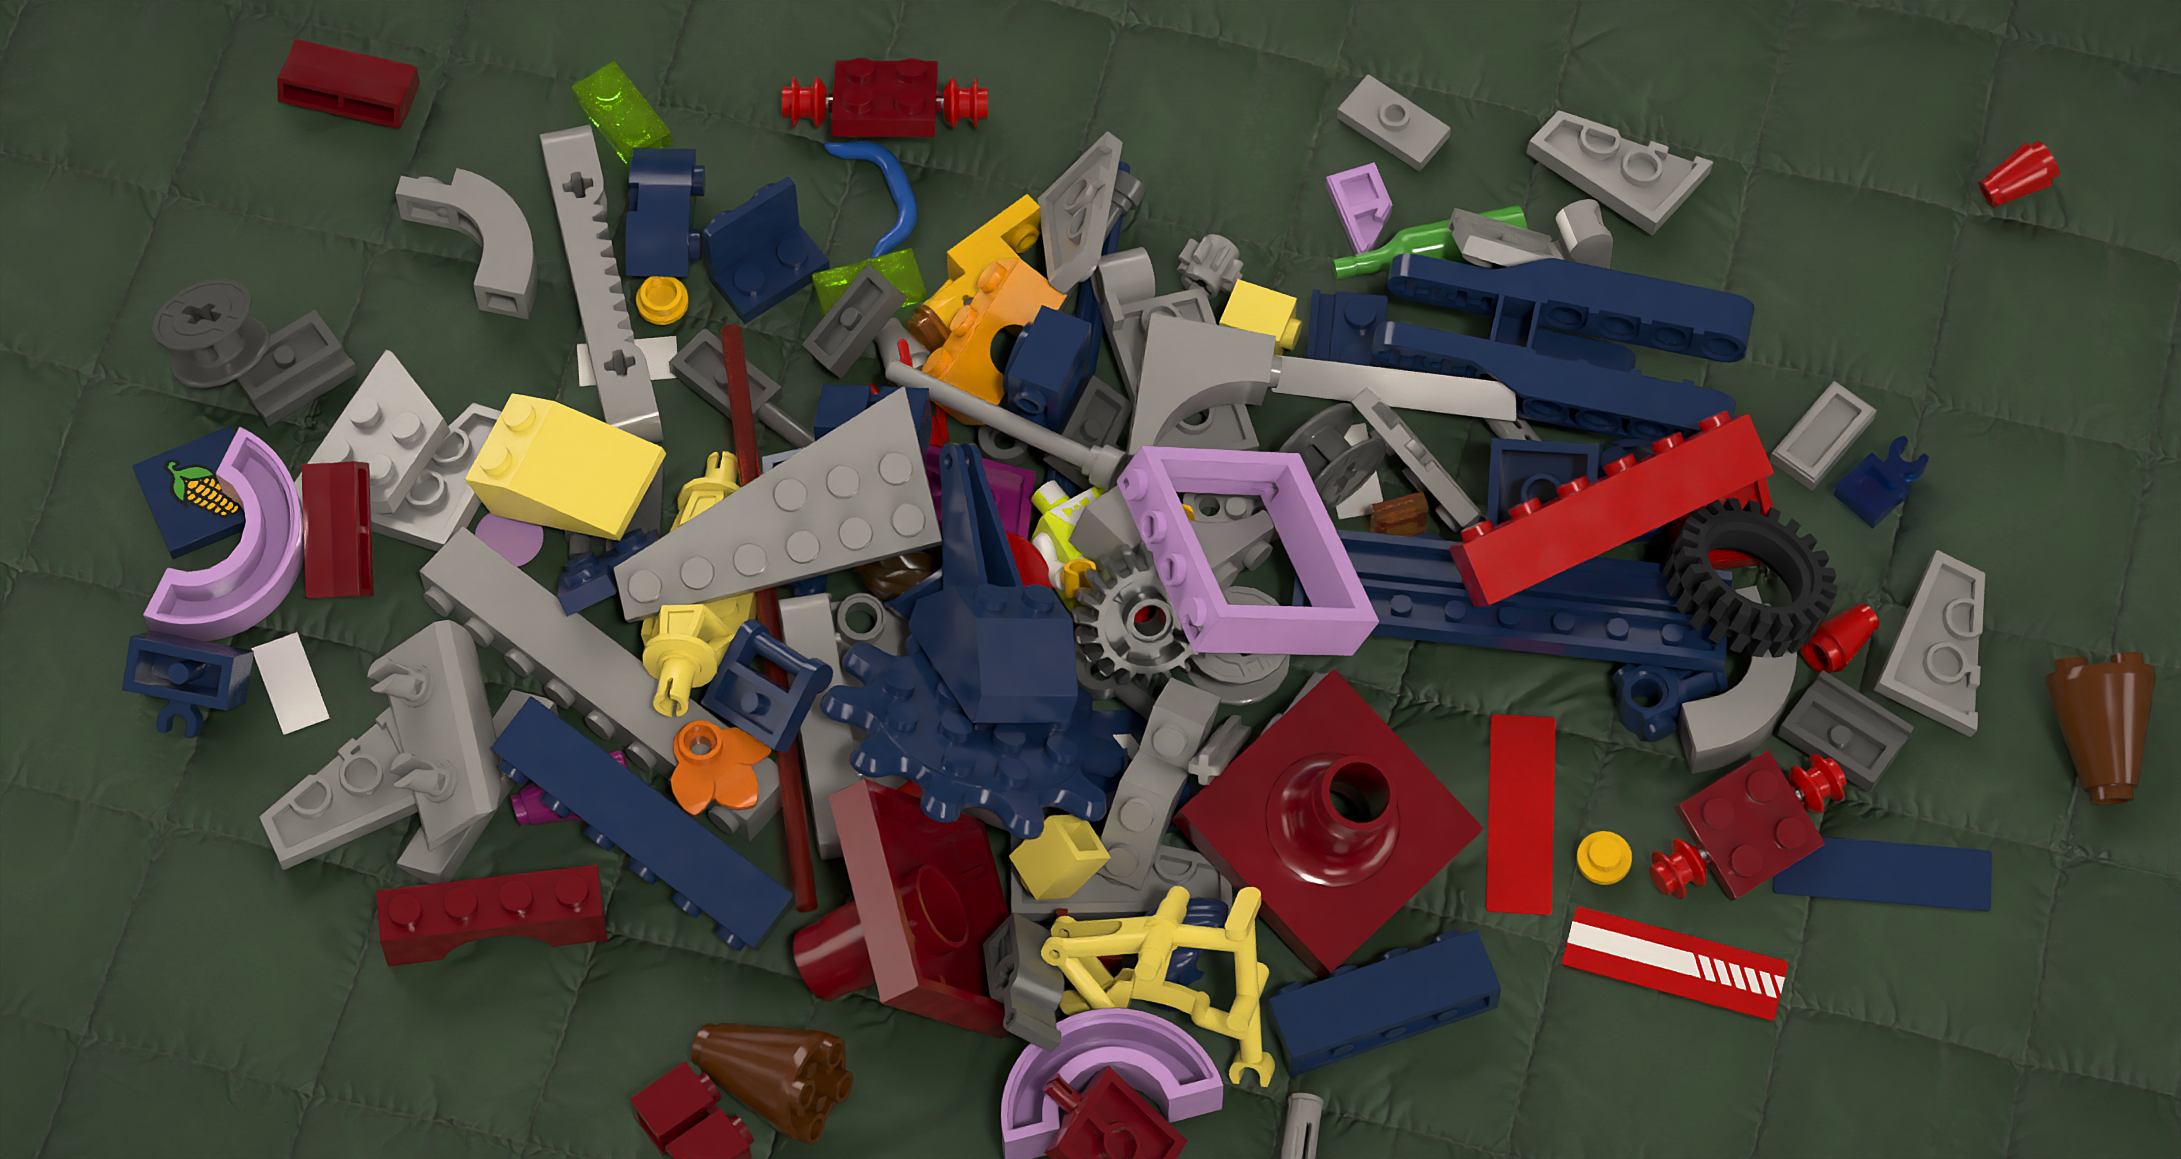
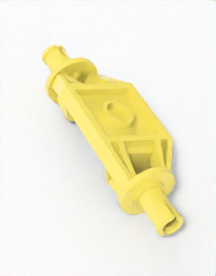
M723 451L721 465L718 468L719 453L714 452L709 455L705 477L693 479L681 489L678 496L679 513L670 532L741 488L736 484L737 476L741 469V462L738 457ZM761 590L708 604L662 605L658 616L644 619L641 630V637L645 646L642 655L643 666L652 677L659 681L657 693L653 700V706L656 711L662 715L672 717L676 700L678 701L677 717L686 714L689 708L691 688L702 687L713 680L740 626L749 619H756Z

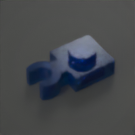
M1905 436L1898 437L1891 443L1884 462L1871 453L1835 487L1834 496L1872 529L1909 496L1911 486L1906 481L1919 478L1926 469L1929 456L1925 453L1914 462H1906L1900 457L1906 450L1909 441Z

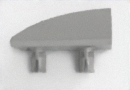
M451 620L433 622L380 657L371 665L367 676L379 681L378 684L370 689L374 692L388 695L403 752L395 758L390 770L391 773L403 778L393 784L398 788L413 790L429 852L484 816L495 811L498 807L501 792V770L496 767L500 762V758L497 753L490 749L497 740L476 645L471 634L464 627Z

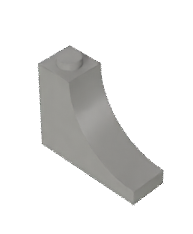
M1151 313L1144 335L1126 448L1127 460L1123 471L1141 446L1156 447L1174 426L1197 412L1228 404L1261 406L1267 388H1277L1280 378L1282 357L1273 356L1276 336Z

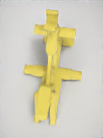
M1174 886L1169 890L1166 898L1162 900L1156 914L1153 916L1079 922L1069 916H1061L1054 921L1051 928L1052 937L1045 941L1041 950V956L1048 964L1058 966L1077 989L1063 992L1059 1005L1066 1015L1073 1016L1096 1009H1128L1132 999L1146 1000L1177 1008L1190 1014L1191 1020L1197 1026L1239 1039L1240 1050L1237 1051L1229 1069V1077L1232 1083L1239 1084L1245 1067H1250L1259 1073L1261 1087H1268L1275 1070V1061L1268 1052H1262L1259 999L1268 979L1269 969L1263 963L1257 962L1255 917L1261 905V892L1259 889L1246 887L1238 892L1225 923V929L1182 924L1186 916V906L1189 902L1190 894L1187 889L1181 886ZM1181 946L1234 952L1237 995L1229 1013L1210 1007V998L1205 992H1196L1185 986L1165 981L1173 950ZM1138 953L1139 960L1135 969L1123 968L1113 978L1096 956Z

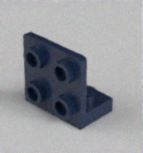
M786 177L776 184L764 185L746 203L733 211L726 210L716 215L703 230L709 281L744 325L830 271L829 260L799 223L796 185L790 177Z

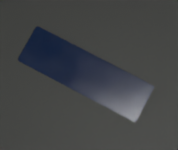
M1822 837L1826 843L1825 845L1776 874L1773 882V891L1776 894L1989 911L1991 908L1992 853L1989 850Z

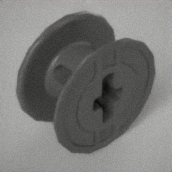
M220 278L198 282L171 297L155 315L152 332L158 344L174 351L170 367L177 381L187 387L196 388L223 385L243 376L259 363L268 350L270 335L263 322L253 316H248L250 314L252 298L245 285L236 280Z
M1340 403L1318 413L1296 430L1278 452L1300 454L1327 511L1344 502L1367 482L1381 464L1387 449L1385 442L1377 438L1365 440L1353 447L1347 442L1344 437L1352 426L1355 411L1351 404Z

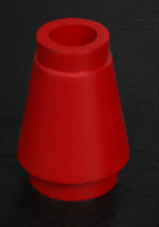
M2036 141L2031 145L2023 143L1991 171L1986 178L1979 181L1978 185L1988 204L1992 208H1996L2001 204H2006L2051 187V180L2058 177L2060 172L2051 152L2041 141Z
M1858 603L1853 608H1849L1824 620L1806 646L1803 644L1800 648L1805 661L1818 673L1822 670L1829 674L1831 672H1841L1872 636L1873 632L1879 628L1878 617L1869 606Z

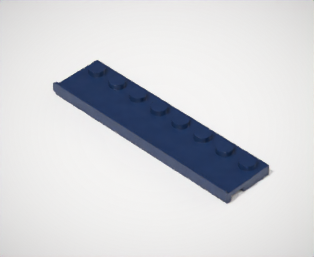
M1336 529L1379 620V623L1369 635L1709 672H1724L1727 636L1724 635L1718 644L1708 638L1714 629L1706 623L1698 631L1690 624L1695 615L1693 610L1684 614L1680 613L1675 605L1681 596H1670L1666 588L1671 580L1663 576V568L1666 564L1593 557L1490 606L1474 607L1449 550V547L1460 542ZM1714 569L1719 577L1731 587L1733 571ZM1296 573L1292 606L1312 607Z

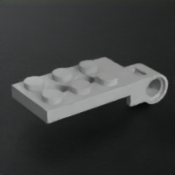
M1143 247L1101 256L1095 271L1090 276L1092 290L1130 402L1133 404L1144 335L1151 313L1217 325L1204 287L1154 298V272L1150 258ZM1245 404L1220 405L1202 410L1206 417L1204 423L1189 425L1181 421L1156 446L1258 451L1259 443Z

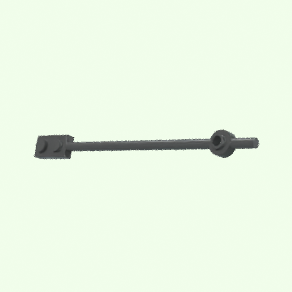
M706 328L701 330L669 361L670 373L746 432L761 420L797 449L807 447L815 442L814 434L776 406L783 398L782 387ZM942 545L927 549L935 556L943 558ZM1074 637L1078 687L1089 692L1092 699L1107 700L1116 696L1149 721L1153 706L1157 700L1132 681L1127 685L1120 683L1116 677V671L1106 680L1099 681L1094 679L1092 676L1099 672L1097 667L1099 660L1089 662L1083 653L1086 645L1079 644Z

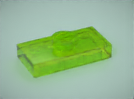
M912 248L812 274V283L823 317L831 310L867 264L878 270L908 297L900 307L927 300L926 289Z

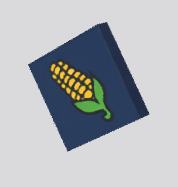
M231 426L132 465L172 560L244 531L246 523L245 512L239 503L222 492L216 476V472L235 437Z

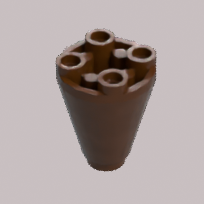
M2140 652L2113 654L2110 656V663L2088 665V658L2067 657L2055 660V672L2049 673L2045 677V686L2082 789L2085 792H2089L2090 804L2115 805L2134 801L2133 788L2139 785L2154 694L2155 668L2152 665L2144 664L2143 653Z
M723 1022L718 1025L708 1023L697 1033L691 1049L692 1063L700 1067V1070L705 1072L714 1083L782 1135L811 1145L819 1140L824 1130L825 1121L835 1103H843L849 1096L853 1086V1073L845 1070V1042L839 1036L828 1032Z

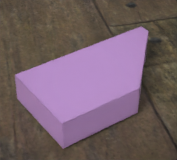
M1375 162L1326 177V189L1354 255L1373 250L1392 214L1393 204Z

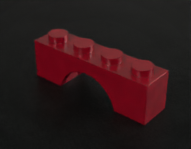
M598 864L376 891L380 943L388 966L443 960L456 947L489 937H530L544 941L552 947L608 940L603 888Z

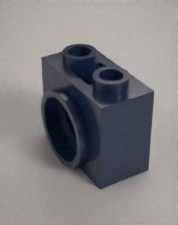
M1041 306L1034 322H1028L1019 334L1006 366L1002 389L1008 393V411L1053 432H1058L1079 389L1089 376L1091 323L1050 307Z

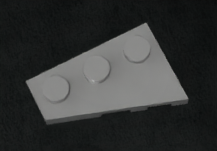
M1560 110L1529 141L1526 152L1652 236L1710 174L1713 161L1698 156L1692 162L1668 154V146L1650 141L1647 147L1623 139L1617 129Z
M1367 387L1351 400L1354 406L1375 428L1370 432V435L1385 442L1387 447L1386 453L1390 457L1396 452L1408 465L1402 471L1408 480L1421 494H1425L1430 490L1440 501L1441 504L1435 511L1455 533L1462 527L1466 529L1487 520L1484 514L1395 410Z
M1936 550L1930 558L1874 687V691L1970 738L1975 734L1978 726V712H1975L1976 689L1980 685L1981 666H1978L1979 636L1982 634L1984 572Z
M391 707L376 718V724L359 739L355 740L352 738L338 750V756L316 775L309 774L259 816L282 870L418 812L413 790L398 788L393 784L403 778L390 772L395 758L403 752Z

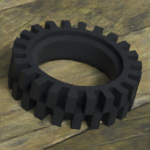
M1728 498L1724 505L1718 499L1707 504L1706 508L1703 506L1694 510L1667 551L1664 559L1667 563L1663 568L1664 578L1671 579L1666 586L1669 595L1681 596L1675 605L1681 614L1692 610L1695 612L1690 624L1698 631L1706 623L1714 628L1708 637L1709 639L1719 644L1724 635L1732 638L1730 650L1741 653L1748 643L1750 644L1752 656L1763 657L1769 649L1773 658L1783 657L1786 650L1791 654L1799 651L1803 644L1806 646L1835 602L1833 599L1837 595L1838 586L1832 583L1836 579V573L1834 568L1825 567L1830 560L1825 550L1812 552L1818 541L1811 533L1802 538L1798 537L1796 532L1801 525L1791 518L1786 526L1777 522L1781 514L1780 511L1770 507L1764 516L1760 514L1759 502L1749 500L1742 510L1738 498ZM1717 548L1733 549L1758 559L1772 569L1786 584L1791 594L1792 603L1785 607H1773L1754 602L1738 594L1714 571L1708 553Z

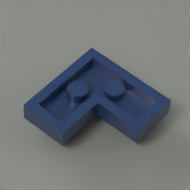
M642 528L632 530L623 534L620 541H613L615 548L599 556H595L593 551H589L568 561L564 565L567 571L560 573L558 599L567 617L616 594L617 581L614 567L661 539L657 528L645 534Z

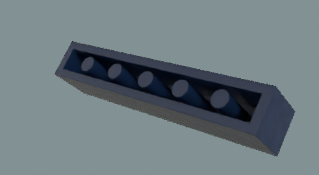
M532 696L529 697L490 748L502 757L496 766L521 786L530 778L545 790V793L540 798L543 803L565 819L572 811L589 823L583 831L585 835L608 852L611 851L615 844L632 856V859L627 864L631 870L651 885H654L660 877L676 890L670 898L673 902L696 919L702 911L706 912L720 923L714 933L740 952L746 944L759 951L798 899V897Z

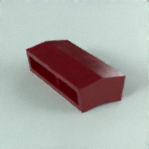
M294 39L287 60L277 77L278 102L400 129L405 121L420 84L417 66Z
M350 461L301 464L306 598L331 599L374 596L369 463Z

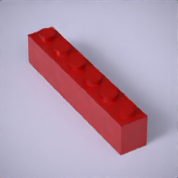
M1728 410L1716 413L1699 421L1698 425L1701 431L1683 439L1681 432L1673 433L1650 444L1654 452L1651 455L1636 461L1633 453L1604 465L1603 467L1607 475L1589 483L1586 475H1583L1556 487L1559 497L1541 505L1539 498L1535 497L1510 508L1508 511L1512 519L1493 527L1491 520L1488 519L1462 530L1460 533L1464 541L1449 547V550L1474 607L1490 606L1774 474V470L1749 414L1730 417Z

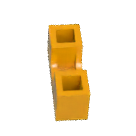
M999 259L997 262L991 263L983 271L977 282V287L980 288L970 305L962 307L954 316L949 327L952 333L943 347L938 348L928 357L923 365L922 372L996 406L999 404L1006 392L1002 389L1004 375L996 369L990 355L991 342L995 334L1001 328H1004L1018 338L1024 326L1028 322H1034L1042 305L1058 310L1067 297L1066 294H1062L1048 284V280L1021 259ZM930 399L963 425H985L976 419Z

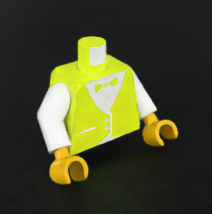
M1052 480L1042 485L1031 498V502L1043 516L1040 518L1030 542L1044 557L1049 568L1048 575L1052 587L1057 590L1066 607L1072 612V609L1084 605L1075 596L1076 588H1092V585L1085 576L1086 569L1096 570L1099 573L1101 571L1094 562L1088 560L1068 540L1084 507L1107 492L1094 486L1070 499L1057 482ZM1182 504L1188 520L1195 521L1192 507Z

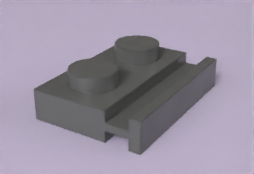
M314 309L272 334L268 350L259 363L243 376L234 379V381L254 409L260 413L267 427H270L358 373L353 360L347 356L343 346Z
M1822 670L1814 684L1808 688L1782 723L1778 736L1808 755L1816 753L1824 759L1832 758L1840 766L1846 779L1870 793L1897 757L1900 749L1911 738L1914 727Z

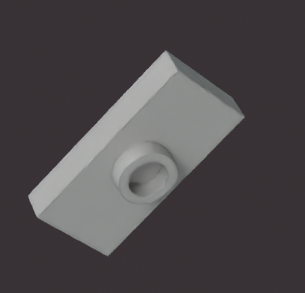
M1369 74L1337 110V119L1419 172L1450 137L1451 128Z

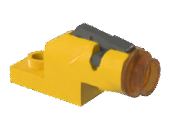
M1028 194L947 251L949 279L930 299L914 309V316L907 321L911 335L931 353L943 347L952 333L949 329L952 319L962 307L970 305L980 288L977 287V282L983 271L991 263L997 262L999 259H1020L1016 253L1025 252L1038 239L1039 234H1041V207Z

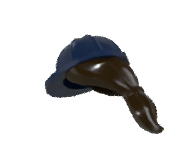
M908 553L852 567L853 571L859 572L868 589L877 598L883 600L882 603L887 610L891 609L896 615L906 621H910L917 599L943 590V558L941 559L934 555Z

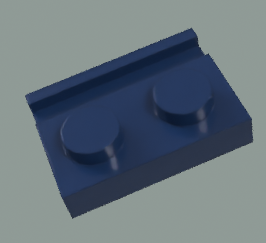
M1313 289L1306 359L1382 368V364L1372 357L1371 348L1377 326L1386 322L1388 296L1336 291V295L1320 294V290Z

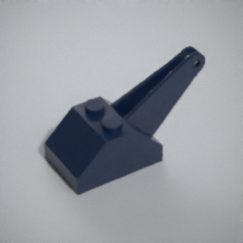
M946 443L941 450L939 458L942 499L943 590L917 599L908 627L972 723H1069L1078 699L1073 620L1050 587L1037 584L1023 586L986 478L978 446L974 443H963L962 445Z

